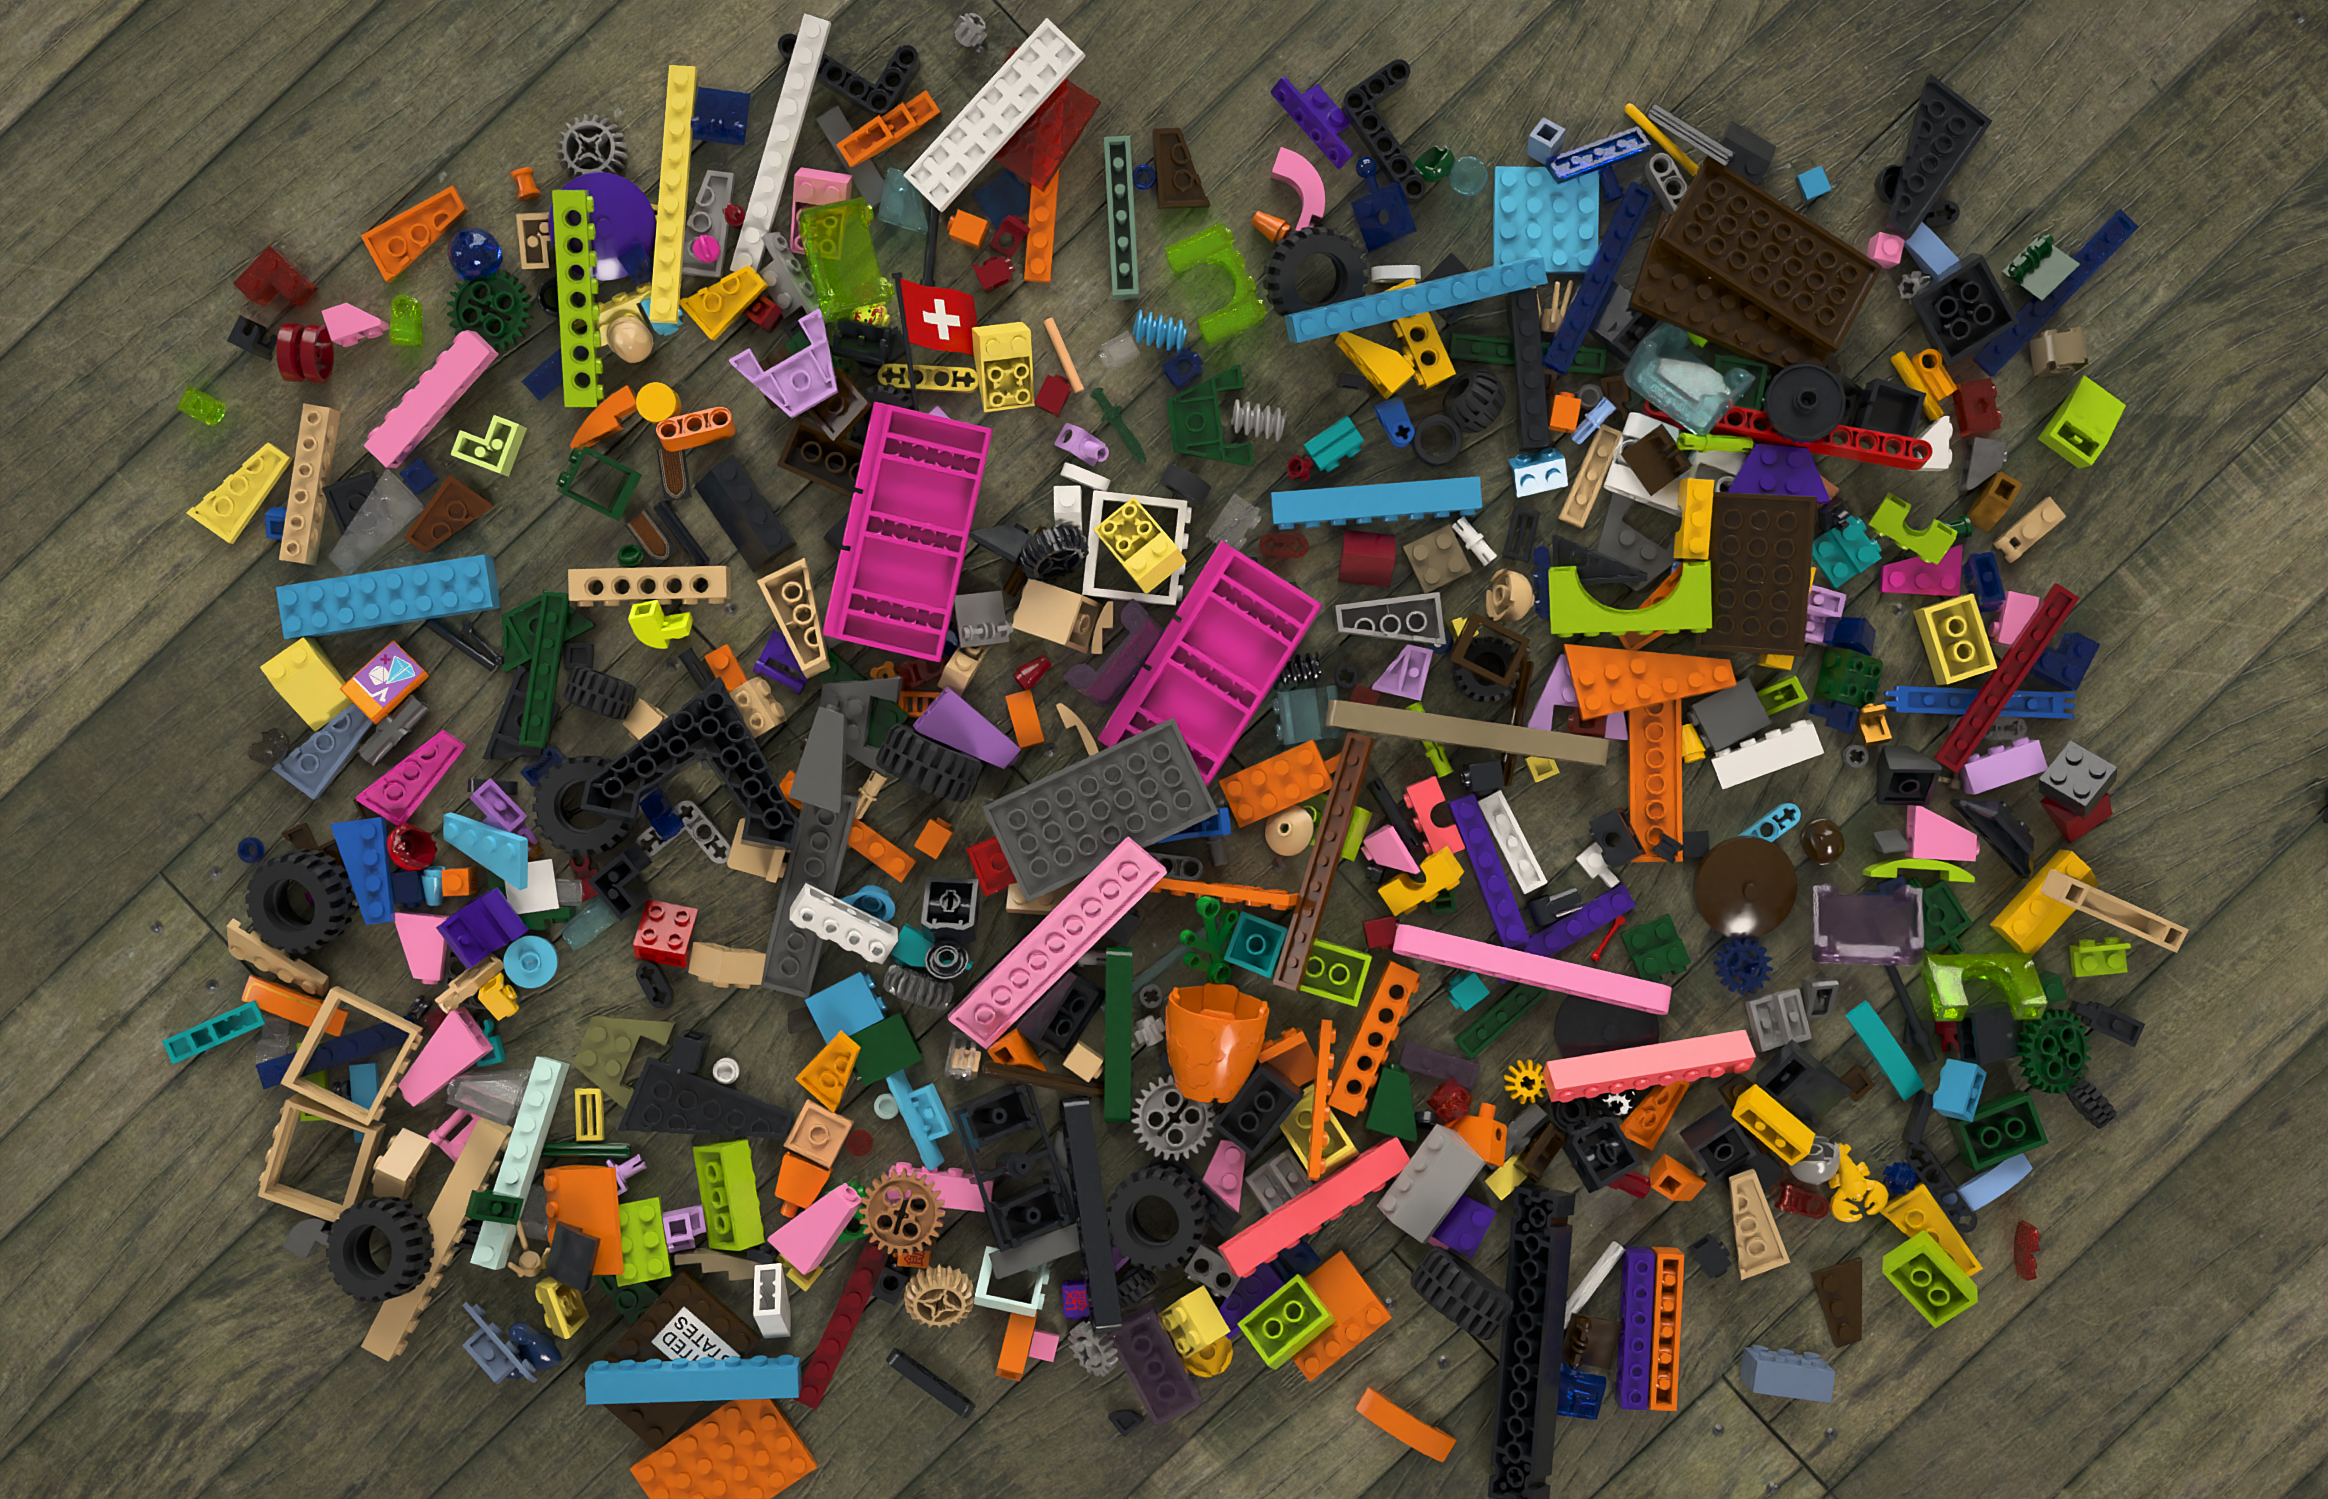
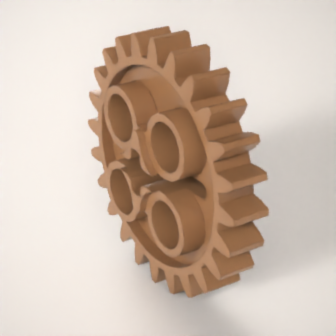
M906 1168L903 1169L901 1175H898L897 1171L893 1169L890 1178L887 1174L882 1173V1182L877 1179L872 1181L875 1189L866 1188L865 1192L870 1197H862L860 1201L867 1205L859 1209V1213L866 1215L860 1220V1224H868L863 1233L868 1234L872 1232L873 1235L869 1242L880 1241L878 1245L879 1250L886 1245L888 1246V1254H891L893 1249L896 1248L899 1256L902 1255L904 1249H907L908 1253L912 1255L915 1246L919 1251H923V1242L928 1245L932 1244L933 1241L930 1235L938 1237L940 1232L935 1227H943L944 1222L938 1219V1217H943L946 1214V1211L939 1209V1207L945 1204V1200H937L941 1190L932 1191L935 1182L932 1181L926 1184V1174L918 1179L917 1170H914L912 1175L909 1176L907 1175ZM892 1189L897 1190L900 1193L901 1199L892 1201L888 1198L887 1192ZM911 1190L905 1210L906 1214L901 1222L899 1233L894 1234V1228L899 1216L898 1210H900L906 1191ZM917 1197L922 1198L926 1202V1207L917 1209L913 1206L912 1200ZM888 1215L891 1217L893 1224L883 1226L879 1221V1217ZM913 1223L917 1226L918 1232L909 1234L905 1231L904 1225Z

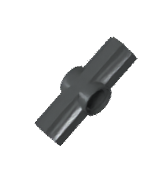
M411 694L394 713L388 714L379 722L376 727L377 731L358 750L360 756L373 766H377L394 747L400 746L412 734L411 729L430 710L428 704L415 694Z
M1536 1103L1529 1104L1515 1119H1510L1504 1123L1507 1126L1504 1162L1513 1153L1516 1154L1524 1149L1530 1142L1531 1136L1550 1119ZM1488 1165L1493 1171L1498 1168V1166Z

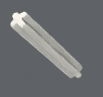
M1613 1241L1566 1302L1564 1330L1568 1327L1571 1312L1578 1313L1625 1252V1249L1617 1242Z

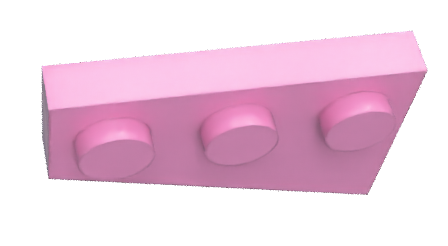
M1220 1139L1203 1180L1239 1213L1246 1152L1231 1140Z

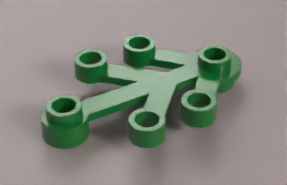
M1202 896L1196 902V909L1203 916L1207 941L1197 937L1194 932L1188 929L1181 932L1179 941L1186 947L1193 946L1209 953L1211 962L1202 960L1198 954L1189 951L1185 954L1183 963L1190 969L1197 968L1207 972V979L1211 983L1224 984L1231 976V968L1228 961L1224 960L1234 933V929H1231V927L1238 919V912L1230 907L1224 908L1220 915L1223 922L1217 932L1214 917L1220 910V903L1211 896ZM1225 941L1227 945L1222 954H1220V949Z

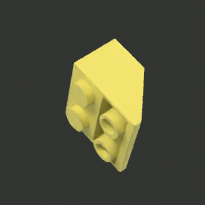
M1204 1285L1159 1313L1163 1326L1170 1332L1175 1341L1176 1349L1183 1355L1185 1360L1231 1332Z

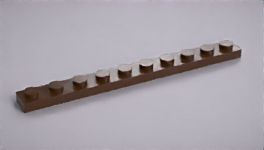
M1352 732L1347 733L1272 984L1300 992L1375 739Z

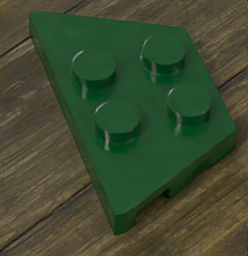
M542 594L502 615V629L504 631L502 637L504 664H502L504 673H508L518 668L519 665L532 660ZM570 605L564 643L596 627L592 621Z

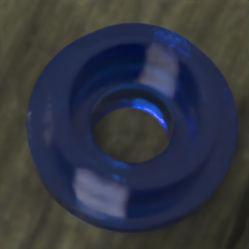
M247 837L239 843L237 852L240 859L244 862L255 863L263 858L265 847L260 839ZM251 845H253L256 849L253 855L249 852V847Z

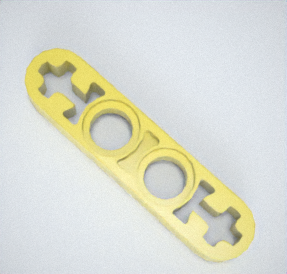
M885 364L881 366L878 371V380L881 384H891L896 388L900 387L904 390H911L907 364ZM913 365V371H920L923 374V381L916 385V390L973 393L979 387L977 372L971 368ZM888 370H892L895 375H902L901 370H905V384H901L902 380L900 378H893L892 383H888L887 379L883 378V375L888 374ZM940 372H945L949 375V382L945 386H938L935 383V376ZM953 373H957L956 377L959 379H964L966 374H970L971 378L975 379V383H970V387H966L964 382H956L957 387H952L954 384Z

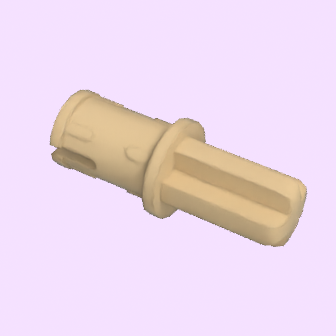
M872 770L864 786L858 789L860 792L858 797L860 798L855 814L856 819H861L872 800H877V794L887 780V776Z

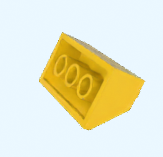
M2060 849L1989 924L2026 960H2029L2076 910L2040 893L2050 869H2054L2094 888L2099 886L2091 868L2073 851Z

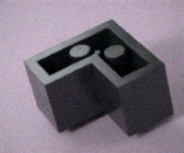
M634 843L591 877L588 883L618 919L622 921L652 897L635 876L653 862L641 847Z

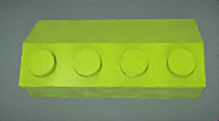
M732 1139L693 1146L709 1249L741 1251L764 1243V1226L761 1222L760 1202L756 1192V1178L752 1168L751 1149L748 1140Z

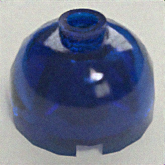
M474 227L461 230L453 236L448 245L447 255L451 267L461 279L472 281L475 280L473 276L481 274L485 278L496 271L503 261V256L501 255L503 250L499 242L491 233L482 228Z

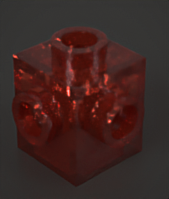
M1450 1077L1434 1089L1426 1103L1449 1124L1455 1119L1462 1120L1470 1112L1468 1107L1474 1098L1453 1077Z

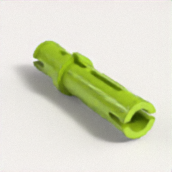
M1700 432L1699 434L1680 433L1676 442L1680 450H1698L1699 453H1707L1709 451L1750 453V449L1753 448L1751 437L1709 435L1710 433Z
M1421 701L1406 707V710L1425 713ZM1422 741L1427 751L1425 755L1427 758L1430 757L1438 778L1454 771L1443 751L1445 750L1444 744Z

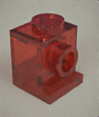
M1574 707L1573 715H1568L1567 731H1572V734L1604 739L1606 716L1582 721L1579 708ZM1581 723H1589L1590 728H1582Z

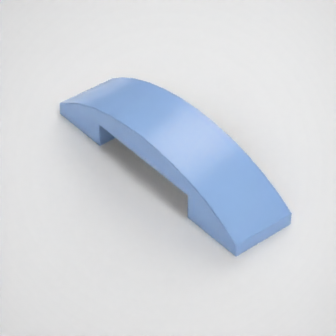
M2024 1153L1994 1164L1958 1188L1975 1211L2008 1191L2033 1168ZM1945 1191L1942 1194V1200L1946 1204H1954L1957 1201V1196L1952 1191ZM1961 1204L1957 1209L1952 1210L1950 1212L1954 1214V1212L1957 1210V1212L1960 1214V1217H1963L1964 1215L1960 1210L1961 1207L1965 1206Z

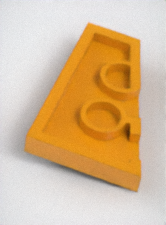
M841 1030L799 1073L795 1080L834 1113L840 1104L861 1047Z

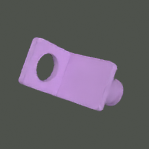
M1070 423L1064 425L1054 443L1055 446L1074 454L1090 466H1095L1097 461H1105L1109 455V450L1105 443L1084 429ZM1072 431L1071 439L1064 443L1065 436Z
M640 1154L619 1166L614 1163L612 1158L606 1161L609 1167H616V1179L621 1187L617 1190L618 1195L628 1190L629 1187L626 1184V1179L647 1169L645 1162L635 1167L633 1166L642 1161Z

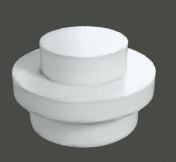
M722 1058L713 1067L714 1078L721 1084H730L739 1076V1066L731 1058Z

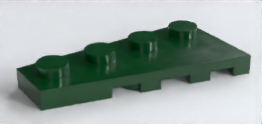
M833 649L827 651L831 668L817 674L823 684L868 680ZM873 697L867 744L880 748L889 727L894 723L904 725L910 715L893 701Z

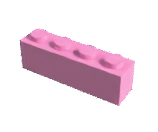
M898 1162L896 1166L892 1165L889 1170V1178L893 1169L897 1171L898 1175H901L903 1169L906 1168L907 1175L909 1176L912 1175L914 1170H917L918 1179L926 1174V1184L932 1181L935 1182L932 1191L941 1190L937 1200H945V1204L941 1206L943 1208L985 1212V1205L978 1185L970 1184L969 1181L970 1178L975 1177L974 1174L963 1173V1169L948 1168V1171H941L936 1167L928 1171L925 1165L922 1168H914L910 1163ZM995 1178L983 1182L989 1202H992ZM892 1189L887 1192L889 1199L901 1198L897 1190ZM911 1190L906 1191L904 1198H910Z

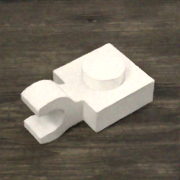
M1594 842L1575 859L1590 878L1593 879L1599 875L1604 883L1612 888L1620 881L1607 868L1608 865L1604 862L1601 855L1603 850L1597 842Z

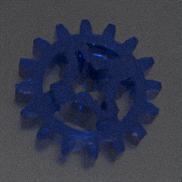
M1747 938L1742 939L1741 944L1737 939H1732L1733 946L1724 944L1723 947L1726 951L1724 953L1717 952L1721 960L1714 962V965L1720 967V970L1715 972V975L1723 977L1720 984L1723 986L1729 984V991L1734 992L1737 989L1738 994L1744 995L1746 989L1749 993L1754 994L1755 986L1763 989L1764 986L1761 981L1763 979L1769 981L1770 978L1766 975V972L1773 971L1772 967L1767 966V962L1771 961L1772 958L1764 956L1767 949L1765 947L1758 948L1759 942L1753 940L1750 943ZM1744 949L1751 950L1756 956L1748 957ZM1742 961L1749 963L1744 967V971L1739 970V967L1743 966ZM1738 975L1742 983L1735 982L1730 976Z

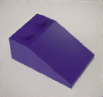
M1463 1193L1432 1237L1454 1250L1473 1258L1496 1211L1491 1206Z

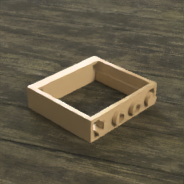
M339 986L330 989L280 1084L368 1126L374 1120L379 1121L386 1109L383 1103L387 1096L391 1098L396 1091L398 1083L395 1081L399 1073L404 1074L411 1062L408 1059L411 1050L416 1051L422 1042L423 1037L420 1036L423 1028ZM341 1000L410 1033L369 1110L301 1077Z
M297 1093L288 1100L286 1099L284 1107L280 1109L281 1121L275 1127L272 1138L275 1140L273 1147L269 1149L265 1158V1162L268 1164L266 1170L259 1178L261 1187L258 1196L334 1222L336 1219H340L339 1216L345 1209L351 1208L353 1204L362 1202L386 1124L374 1120V1122L367 1126L314 1099ZM300 1111L365 1133L343 1205L278 1183Z

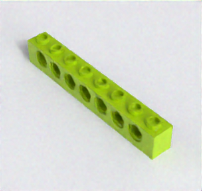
M552 190L565 407H598L600 400H604V386L599 384V374L603 373L602 358H598L597 347H601V332L596 331V321L600 320L599 305H595L594 294H598L599 289L598 278H593V267H597V253L592 251L591 240H595L596 237L595 224L590 223V212H594L593 196H589V190ZM571 210H576L581 215V223L577 226L571 224L568 220V214ZM573 237L580 239L583 243V249L580 253L574 252L570 248L569 243ZM573 265H579L584 269L583 279L578 280L572 276L571 268ZM575 292L584 294L586 298L584 306H577L573 302V294ZM576 319H582L586 322V333L576 331L574 327ZM577 346H584L588 349V359L583 360L577 357ZM583 372L589 375L590 384L588 386H583L578 382V373Z

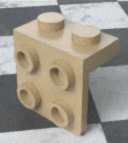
M761 676L755 677L729 692L754 739L787 720L783 707L780 703L776 702L771 694L769 684Z
M741 818L727 861L728 867L765 877L767 881L776 883L778 877L783 878L787 863L782 862L785 852L790 853L791 850L763 849L742 845L741 838L745 818Z

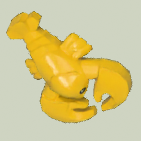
M1838 1144L1840 1166L1837 1170L1838 1173L1828 1180L1830 1189L1840 1187L1831 1198L1829 1204L1832 1215L1843 1222H1855L1861 1219L1862 1214H1850V1210L1857 1212L1860 1209L1854 1204L1845 1201V1199L1849 1198L1853 1201L1861 1202L1867 1190L1868 1193L1864 1200V1207L1867 1208L1874 1202V1205L1866 1211L1867 1215H1874L1883 1210L1889 1196L1886 1187L1878 1181L1865 1179L1864 1176L1870 1175L1866 1164L1861 1162L1855 1166V1163L1847 1155L1851 1147L1848 1144Z

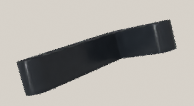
M792 33L782 35L778 41L779 52L789 64L793 53L788 54L785 50L788 45L796 44L798 37ZM902 45L895 51L876 84H873L823 52L815 80L876 118L878 115L884 116L898 105L919 71L921 63L919 55L913 46ZM907 55L914 57V61L909 65L901 63L902 59ZM832 73H842L840 80L834 82L829 80ZM891 78H899L901 80L900 84L896 87L887 85ZM863 86L864 91L860 95H853V88ZM885 100L887 104L883 109H875V102Z
M1395 59L1350 89L1343 99L1342 111L1352 122V127L1402 201L1406 204L1414 205L1422 199L1425 193V181L1375 108L1376 105L1403 88L1407 83L1411 73L1410 66L1405 60ZM1400 70L1404 77L1396 79L1392 76L1391 71ZM1377 84L1383 91L1375 94L1370 90L1369 86ZM1357 99L1361 103V107L1351 108L1348 100ZM1370 120L1375 124L1376 128L1367 130L1363 127L1362 123ZM1379 142H1386L1390 146V150L1382 152L1378 149L1377 144ZM1395 163L1401 164L1405 172L1401 174L1395 173L1392 170V165ZM1415 185L1419 189V194L1410 195L1406 187Z

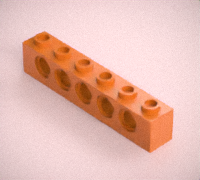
M1388 959L1333 1081L1331 1095L1326 1097L1328 1105L1355 1117L1358 1111L1362 1112L1368 1101L1365 1095L1369 1087L1373 1088L1378 1079L1377 1068L1379 1064L1383 1065L1389 1054V1050L1386 1048L1390 1040L1394 1041L1399 1032L1398 1021L1401 1016H1406L1410 1007V1003L1407 1001L1411 992L1415 994L1420 985L1421 979L1418 978L1419 973ZM1396 984L1401 985V995L1396 998L1389 995L1390 988ZM1384 1008L1391 1009L1392 1011L1391 1018L1387 1021H1381L1378 1017L1379 1012ZM1373 1032H1378L1381 1034L1380 1042L1375 1045L1369 1044V1035ZM1362 1056H1368L1371 1059L1370 1065L1366 1068L1357 1066V1061ZM1351 1080H1358L1360 1082V1087L1355 1092L1347 1090V1084Z
M1651 1247V1251L1655 1254L1648 1407L1650 1410L1677 1411L1684 1254L1678 1248Z

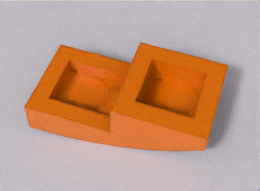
M1031 690L1005 696L1019 748L1022 750L1044 744L1045 740Z

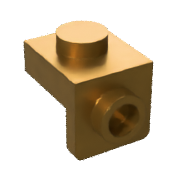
M1867 704L1861 708L1855 717L1864 747L1887 743L1892 739L1884 717L1887 711L1886 704Z

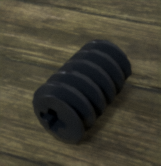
M1316 652L1315 659H1313L1310 653H1306L1304 661L1300 654L1295 656L1294 662L1290 657L1273 684L1274 689L1278 690L1279 682H1282L1285 689H1288L1290 681L1294 683L1295 687H1299L1301 679L1306 686H1309L1310 678H1313L1316 685H1318L1321 677L1318 652Z

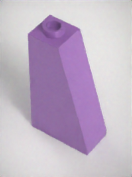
M948 686L944 688L913 724L919 733L1002 769H1005L1007 765L1012 766L1020 756L1018 752L1021 749Z

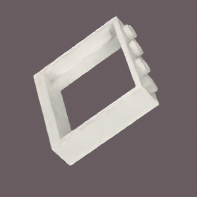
M1094 490L1088 537L1089 554L1086 556L1082 595L1176 606V601L1182 600L1183 585H1178L1179 575H1184L1185 564L1171 574L1169 596L1094 588L1100 538L1093 529L1102 521L1104 501L1127 503L1135 497L1141 505L1178 509L1175 545L1182 553V549H1187L1189 534L1184 533L1185 523H1190L1192 508H1188L1187 501Z

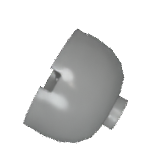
M1815 1136L1810 1153L1793 1166L1788 1164L1789 1169L1797 1179L1806 1183L1818 1185L1826 1182L1835 1176L1840 1166L1839 1146L1836 1142L1835 1145L1829 1143V1138Z

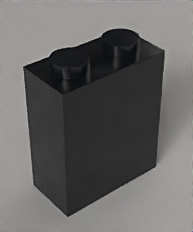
M1999 1001L1955 1012L1960 1060L1962 1062L1984 1065L2017 1057V1053L2022 1051V1047L2017 1045L2018 1042L2024 1041V1038L2020 1035V1032H2023L2020 1003Z

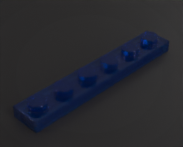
M412 1015L402 1016V1018L415 1024ZM383 1022L319 1043L301 1077L404 1044L410 1033L390 1023ZM297 1051L255 1065L263 1089L281 1083Z

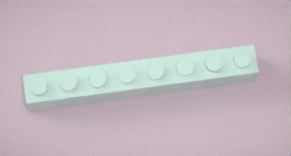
M536 1057L493 1190L524 1199L518 1220L521 1218L570 1065L547 1057ZM483 1221L470 1263L493 1270L505 1268L517 1231L516 1225Z

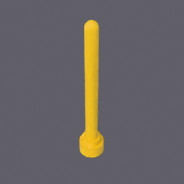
M1627 104L1624 107V111L1694 177L1699 166L1633 104Z

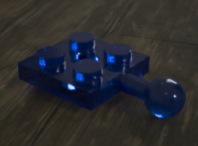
M1363 157L1356 164V172L1360 177L1365 178L1370 194L1352 202L1351 205L1368 252H1373L1415 233L1417 230L1400 182H1393L1379 189L1374 176L1377 165L1372 158ZM1382 210H1386L1389 214L1388 222L1384 225L1379 221V214Z

